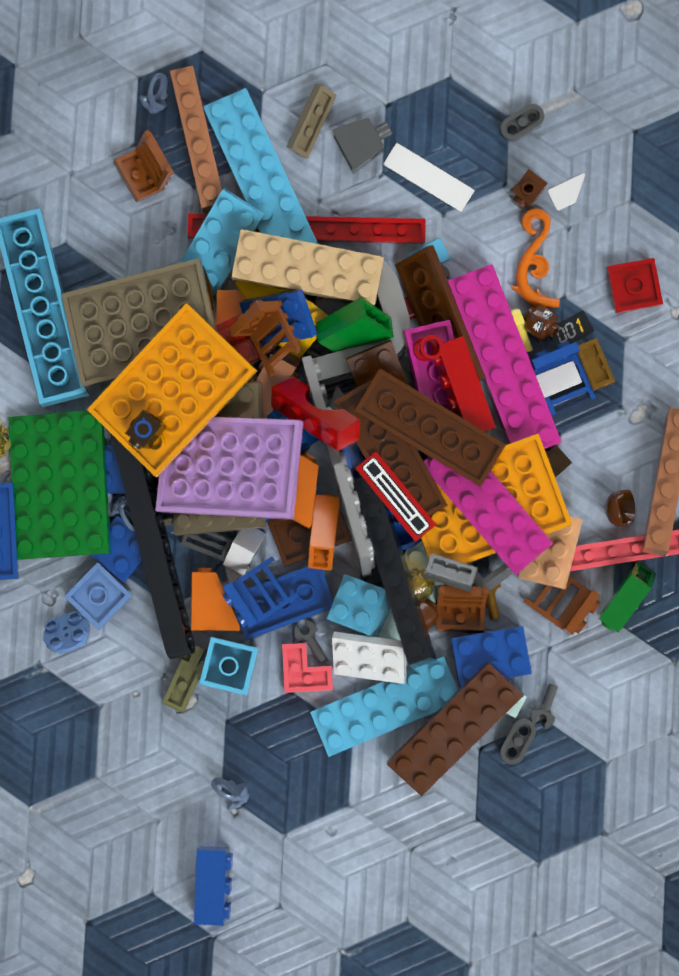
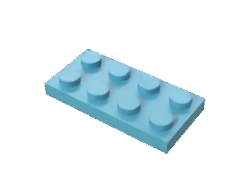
M225 188L222 189L181 262L200 258L202 266L204 265L212 284L213 294L217 295V290H221L233 269L240 230L255 232L265 214Z

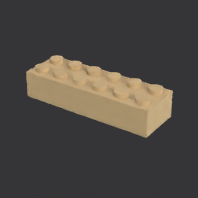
M241 229L232 280L287 291L302 289L304 294L349 303L362 297L375 306L384 257Z

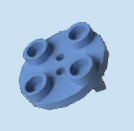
M72 611L56 619H50L45 623L43 641L47 648L59 654L71 652L81 645L82 647L87 645L86 640L90 635V625L79 611Z

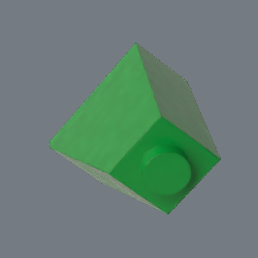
M362 297L316 322L318 342L333 352L380 342L394 337L391 317Z
M638 561L633 564L600 614L599 620L602 621L601 623L605 628L611 631L615 630L618 633L621 631L651 590L656 573Z

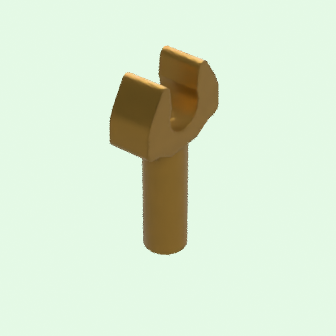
M498 584L488 592L487 605L491 620L500 618L495 592L501 587V584Z

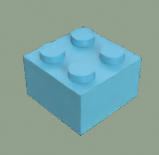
M344 574L327 619L366 636L379 637L390 610L385 589Z
M211 637L199 684L248 696L259 648Z

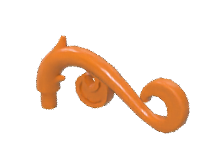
M532 208L524 213L521 220L522 227L528 234L535 235L536 231L532 229L531 222L534 219H540L544 225L543 230L522 255L516 271L517 286H511V289L516 291L528 304L534 307L543 305L546 308H559V298H548V295H542L539 289H536V292H534L527 280V271L530 265L536 266V269L530 272L532 277L536 279H542L549 271L547 259L534 254L547 237L551 220L544 210Z

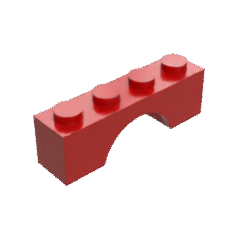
M292 376L272 386L271 407L290 420L302 421L305 430L336 451L359 440L360 419L344 409L324 410L309 403L310 387L296 377Z

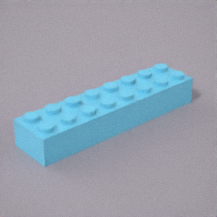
M38 208L0 218V248L40 405L44 408L90 396L88 387H81L61 295L64 292L42 210Z

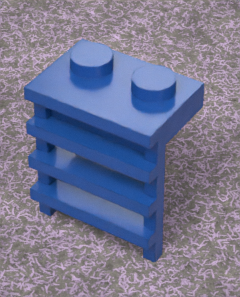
M569 341L563 342L555 346L557 350L550 353L547 350L541 351L533 355L535 359L531 360L535 375L573 361L578 368L580 378L584 382V388L552 401L549 396L545 397L551 416L556 415L554 405L588 392L591 400L596 398L578 357L580 350L577 342L572 344Z
M270 557L236 581L230 582L223 587L225 593L222 596L229 606L234 604L239 612L235 616L243 627L248 625L250 629L299 597L295 593L288 598L267 565L275 561L273 557ZM261 569H264L284 599L277 606L255 575ZM249 577H252L272 608L266 613H263L243 583Z

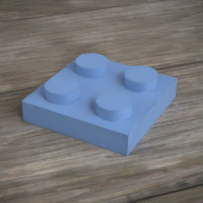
M97 562L64 597L89 622L100 630L133 595Z

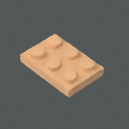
M569 516L572 526L547 534L546 536L553 544L519 572L518 578L566 589L583 520Z

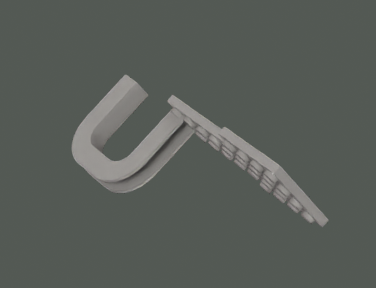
M383 261L377 300L380 310L392 319L394 337L388 340H391L399 360L406 350L402 331L410 329V318L398 278L392 268ZM388 340L345 349L313 359L311 355L303 357V370L307 384L310 387L313 405L320 409L331 410V407L326 408V405H329L325 386L353 379L345 358ZM325 443L362 578L372 576L371 569L375 568L374 551L370 538H367L364 516L360 513L357 492H354L353 479L350 469H347L344 452L339 453V451Z

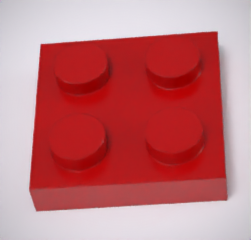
M654 258L607 266L615 314L663 305Z

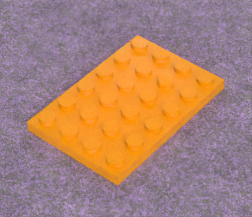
M186 303L87 410L155 477H158L248 382L257 370ZM142 410H146L167 427L150 449L142 447L139 450L128 441L130 437L125 432Z
M539 433L506 445L491 469L495 477L545 535L572 526ZM436 483L448 506L430 515L436 526L421 537L428 558H430L432 553L467 564L495 554L496 552Z

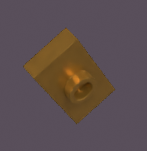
M595 338L578 345L580 350L578 357L592 390L595 391L615 383L598 339Z

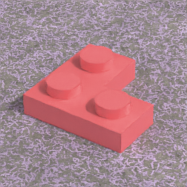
M306 643L282 644L285 693L333 690L332 666L308 667Z

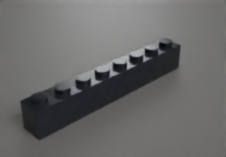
M363 477L353 480L354 491L357 492L361 514L364 516L366 530L371 540L374 556L407 663L410 667L417 668L435 662L437 658L391 511Z

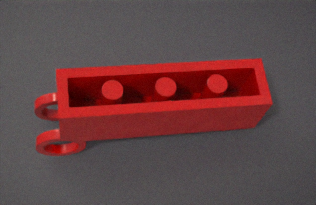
M435 335L419 338L414 343L413 353L418 360L424 362L431 360L433 365L437 366L440 374L438 376L439 384L442 389H445L448 397L446 399L448 409L484 432L496 428L464 336L444 343ZM426 341L432 345L433 351L431 355L426 354L424 351V343Z

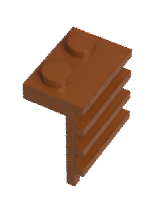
M149 130L143 133L134 151L116 158L113 162L136 203L164 191V186L168 185L167 181L174 174Z
M263 300L253 302L244 314L236 318V322L229 327V331L232 337H251L269 377H273L275 375L273 367L291 350L294 353L301 351L298 345L300 340L295 338L292 333L295 329L293 326H289L286 320L288 315L281 310L283 305L281 301L263 302ZM281 325L283 329L265 346H262L261 343ZM287 337L289 341L268 359L267 355Z
M571 576L568 577L566 589L559 591L546 611L538 607V605L552 586L546 585L534 603L527 598L524 599L523 602L568 635H573L575 632L579 634L587 623L584 621L589 612L593 614L601 603L598 601L601 596L594 590L587 589ZM573 584L578 588V591L559 618L555 619L550 613L569 586Z
M439 585L436 603L439 618L436 622V631L484 633L488 587L472 586L471 591L468 592L452 586Z

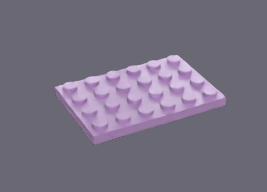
M214 417L159 475L155 511L294 519L303 422L300 420Z

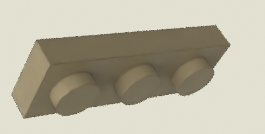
M315 83L286 146L301 158L308 159L337 96L322 84Z

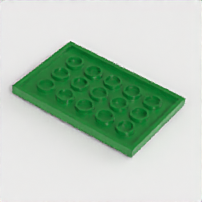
M88 410L8 417L9 441H11V481L14 483L17 559L29 560L111 554L104 426Z

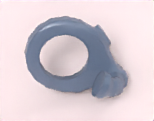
M157 73L151 79L148 96H139L141 104L151 114L164 110L167 105L164 100L168 97L166 93L168 80L164 73ZM157 79H160L159 90L156 95H153L154 83Z
M126 495L120 496L116 503L113 504L110 514L112 517L120 515L128 529L135 532L134 525L132 526L124 513L126 512L132 520Z
M214 778L212 780L211 786L214 791L221 797L229 800L227 809H236L248 802V788L244 783L236 785L233 780L227 781L222 778ZM219 785L224 787L231 793V795L224 793L217 786Z

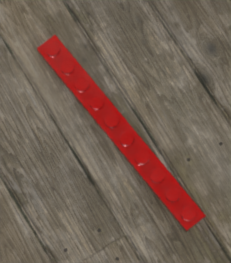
M188 214V239L195 238L208 214ZM305 216L317 242L425 244L426 219Z

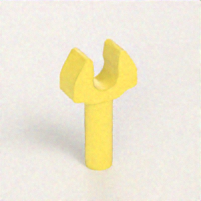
M520 309L511 310L527 352H530L533 349L524 328L525 322Z

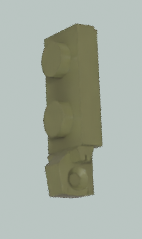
M195 646L194 654L184 656V659H181L162 704L182 713L185 712L202 675L204 662L201 659L206 649Z

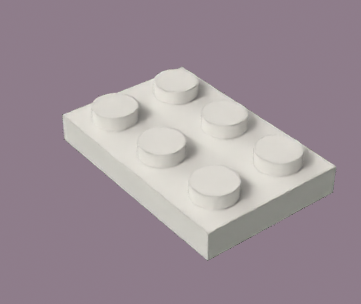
M334 632L332 636L335 675L405 684L407 678L406 656L401 640Z

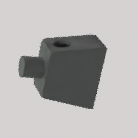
M369 118L332 130V136L353 174L384 152V145L381 140L392 135L387 122L374 127Z

